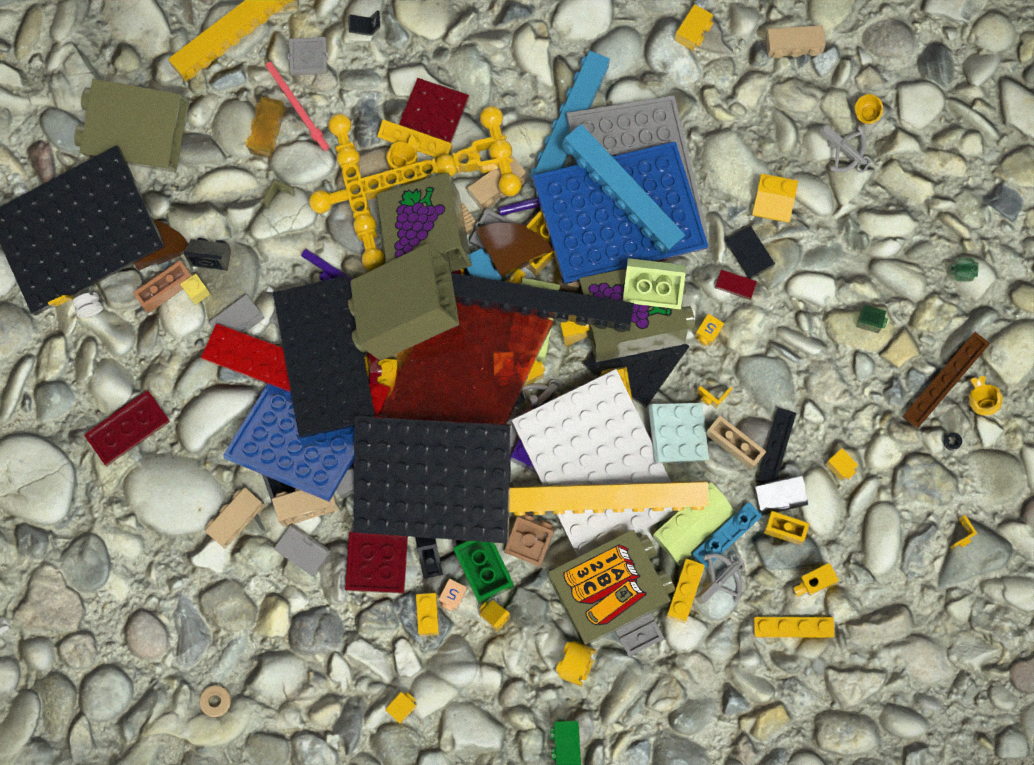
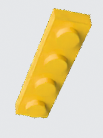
M384 119L382 120L377 135L378 138L392 143H408L412 135L416 138V141L421 142V146L417 148L418 152L435 158L442 155H450L452 143Z
M834 617L753 618L754 638H834Z

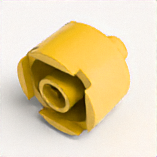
M572 641V643L567 642L563 651L565 657L563 661H559L556 671L560 679L582 687V680L586 681L594 660L590 658L592 654L596 655V649L576 641Z

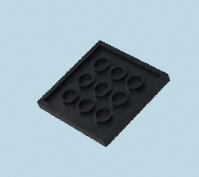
M685 343L600 362L595 361L592 351L583 366L598 376L606 369L627 367L632 399L647 408L690 346Z

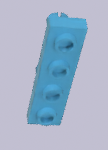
M748 502L692 553V556L699 563L705 565L704 569L709 566V562L703 559L705 555L710 553L722 554L751 528L762 515Z

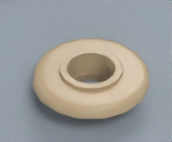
M209 686L200 696V708L210 717L222 716L228 711L231 704L229 692L222 686ZM214 695L221 698V703L218 707H213L210 704V699Z

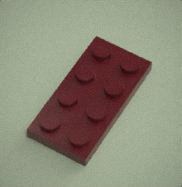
M147 390L88 431L84 436L107 467L170 423V420Z

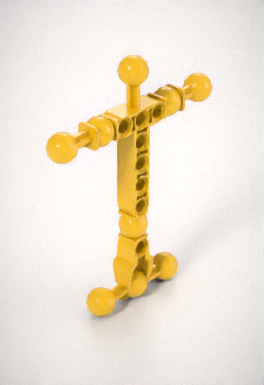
M495 106L484 108L480 114V122L485 128L489 129L491 137L476 140L472 143L471 147L458 151L457 154L453 153V156L449 154L442 155L436 161L435 159H432V161L424 160L362 178L359 171L360 155L354 143L350 142L348 133L351 130V120L342 113L335 114L330 118L328 127L330 132L338 138L339 146L335 147L337 163L342 169L346 189L330 194L323 190H317L311 194L309 206L314 212L322 214L329 211L332 204L349 200L355 219L353 229L358 239L363 241L365 252L362 255V264L364 268L372 271L385 264L384 253L376 248L374 238L378 237L376 232L377 222L371 215L368 201L377 198L378 193L388 191L397 184L408 185L424 180L426 176L433 173L444 174L449 172L452 177L457 171L458 174L477 170L481 173H486L500 168L502 175L498 182L500 192L508 197L515 196L520 192L522 181L519 176L512 172L510 165L514 161L510 158L513 152L512 146L506 141L507 136L502 135L500 125L503 122V113ZM489 149V155L492 160L481 162V156L478 153ZM463 159H469L467 163H460ZM432 169L431 173L425 174L426 170ZM351 173H356L354 177H349ZM414 174L413 178L407 179L408 175ZM396 179L395 183L388 184L390 180ZM378 184L377 188L371 189L372 185ZM356 189H360L358 194H353ZM360 206H365L362 211H357Z

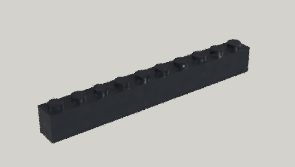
M451 273L455 300L463 306L471 307L475 305L485 310H490L491 308L499 309L503 313L517 312L521 316L535 315L540 319L553 318L562 323L571 321L580 326H586L587 324L595 325L599 329L613 328L617 332L630 331L634 312V303Z

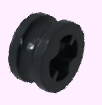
M955 432L949 433L944 438V446L950 451L959 449L963 442L962 437ZM950 437L957 439V446H954V444L952 446L949 445Z

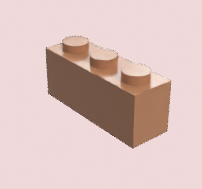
M178 261L137 289L133 294L146 312L150 313L182 291L183 288L180 284L190 278L191 274L183 263Z

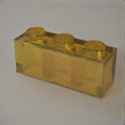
M261 97V101L257 103V115L251 123V136H248L246 140V147L250 154L272 159L286 109L283 101Z

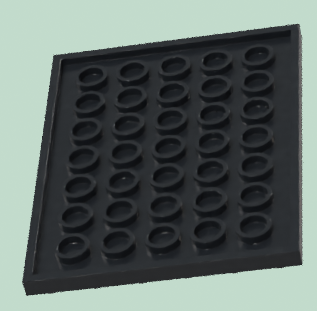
M117 145L0 206V245L27 306L33 315L49 308L51 305L48 302L63 295L72 296L165 248V244L125 157Z
M356 415L354 428L353 533L507 544L509 542L512 424Z

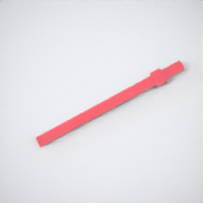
M268 62L265 66L311 132V137L314 141L318 142L323 151H327L330 147L324 140L323 133L319 128H316L273 63Z

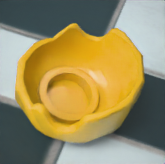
M865 94L859 97L855 103L857 119L863 124H874L879 121L883 115L881 99L874 94Z

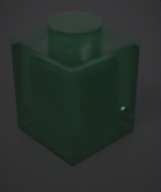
M864 304L856 327L879 333L882 328L885 329L888 318L885 317L886 311Z

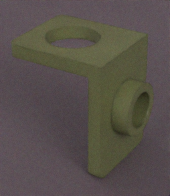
M274 180L271 186L265 190L264 206L266 208L270 206L277 190L294 197V189Z

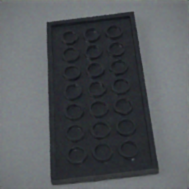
M348 275L273 292L300 439L354 427L356 415L376 416L364 353L355 346L352 339V331L356 329V321L348 307V300L352 298Z

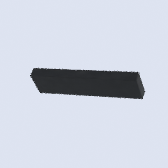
M777 408L765 448L766 453L762 458L756 481L765 483L777 480L797 414L796 412Z

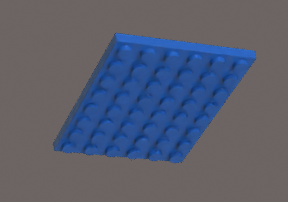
M676 141L613 156L620 166L685 234L683 239L667 254L655 248L654 242L642 234L641 228L629 220L628 214L616 206L615 200L603 192L601 185L590 178L585 168L582 169L579 165L532 176L564 285L577 282L582 277L627 269L628 258L656 262L704 250L709 247Z

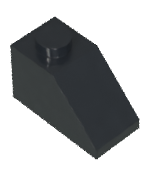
M415 537L424 579L443 575L436 538Z

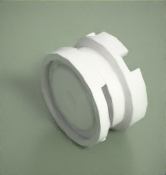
M93 292V295L85 293L73 299L72 303L76 308L77 317H90L103 309L97 293Z

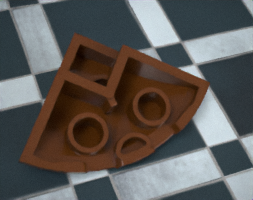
M154 220L165 248L134 263L135 267L140 271L151 265H160L184 254L189 243L178 231L168 224Z
M498 222L476 229L502 278L553 251L541 235L520 224Z

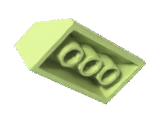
M712 482L708 484L709 506H704V510H692V507H684V510L677 512L652 537L678 566L736 514L726 497Z

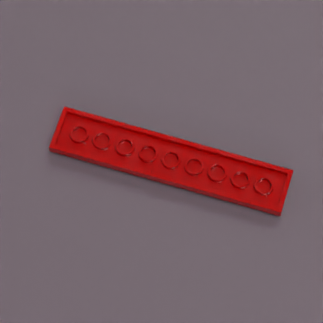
M216 323L201 356L202 360L291 393L282 347ZM377 383V385H370L375 414L380 417L391 388Z

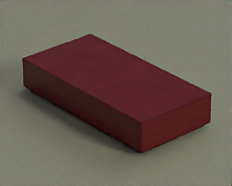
M721 269L715 289L751 300L757 281Z

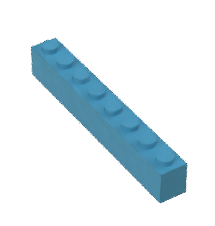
M589 51L588 55L583 57L580 65L582 69L580 72H576L573 80L575 84L567 92L566 104L562 103L559 110L561 115L559 119L554 120L552 125L553 132L545 140L544 145L546 148L544 152L540 151L537 158L539 163L536 168L533 167L530 173L531 185L534 186L533 175L564 168L569 154L564 150L562 143L564 138L570 134L566 114L591 108L609 68L610 58Z
M582 124L564 138L562 143L564 150L569 155L572 154L577 164L582 169L585 168L590 178L601 185L603 192L615 200L616 206L628 214L629 220L641 228L642 234L654 242V246L658 251L667 254L683 239L685 234Z

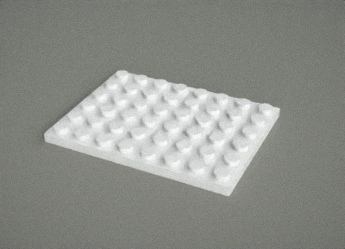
M617 369L511 420L542 486L671 482L663 464L655 463L653 444ZM666 507L664 511H652V508H644L643 512H632V509H624V512L618 513L613 512V509H605L604 513H593V510H585V513L574 514L573 510H565V514H557V517L576 556L579 557L633 529L635 533H638L679 511H673L672 507Z

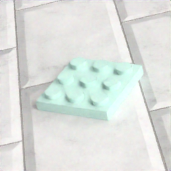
M702 403L651 404L648 406L655 463L701 462L709 460Z

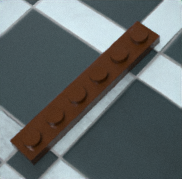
M975 331L902 417L918 429L990 343Z

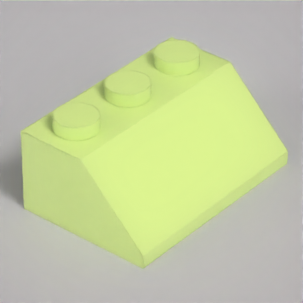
M628 258L623 301L640 305L681 309L686 265Z

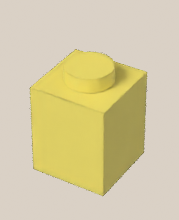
M194 274L180 284L194 305L210 295L197 274Z

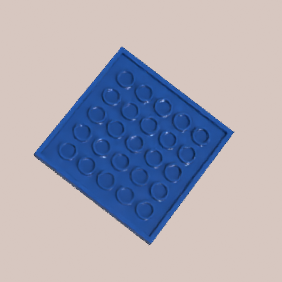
M267 384L223 456L228 461L330 502L354 460L355 426L300 439L291 393Z

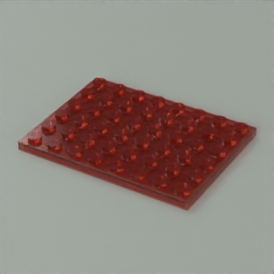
M456 302L459 325L414 345L381 413L387 417L506 424L550 332L553 321L550 319H540L535 315L521 316L517 312L511 311L510 313H503L499 309L493 308L485 310L475 305L467 307Z

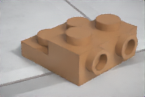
M525 512V515L517 516L504 553L541 567L556 528L552 527L553 523L550 521L542 520L539 522L534 520V515Z

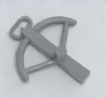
M828 125L820 128L818 132L830 141L828 146L830 148L836 147L835 165L830 166V170L840 173L847 172L856 165L860 173L867 170L871 159L868 156H863L866 150V136L861 126L857 127L859 132L845 138H841ZM860 135L861 148L858 153L846 141ZM840 150L852 160V163L846 167H838ZM861 164H867L863 170L860 169Z
M552 379L549 382V386L537 383L522 386L530 406L519 416L549 402L554 396L556 398L562 396L559 392L565 391L566 385L556 379ZM553 382L563 386V389H559L558 385L556 386ZM528 389H541L544 392L537 398L535 395L530 396Z
M718 553L705 555L703 559L709 562L712 581L703 583V590L694 597L698 604L706 603L719 589L734 596V602L737 603L742 593V581L738 571H742L745 568L743 560L737 553H733L730 556V560ZM734 556L738 558V562H735L733 560ZM712 558L719 559L727 565L716 577ZM732 575H734L737 584L736 593L722 587Z

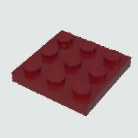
M417 78L399 125L452 143L468 103L469 95Z
M349 532L345 591L405 594L408 536Z

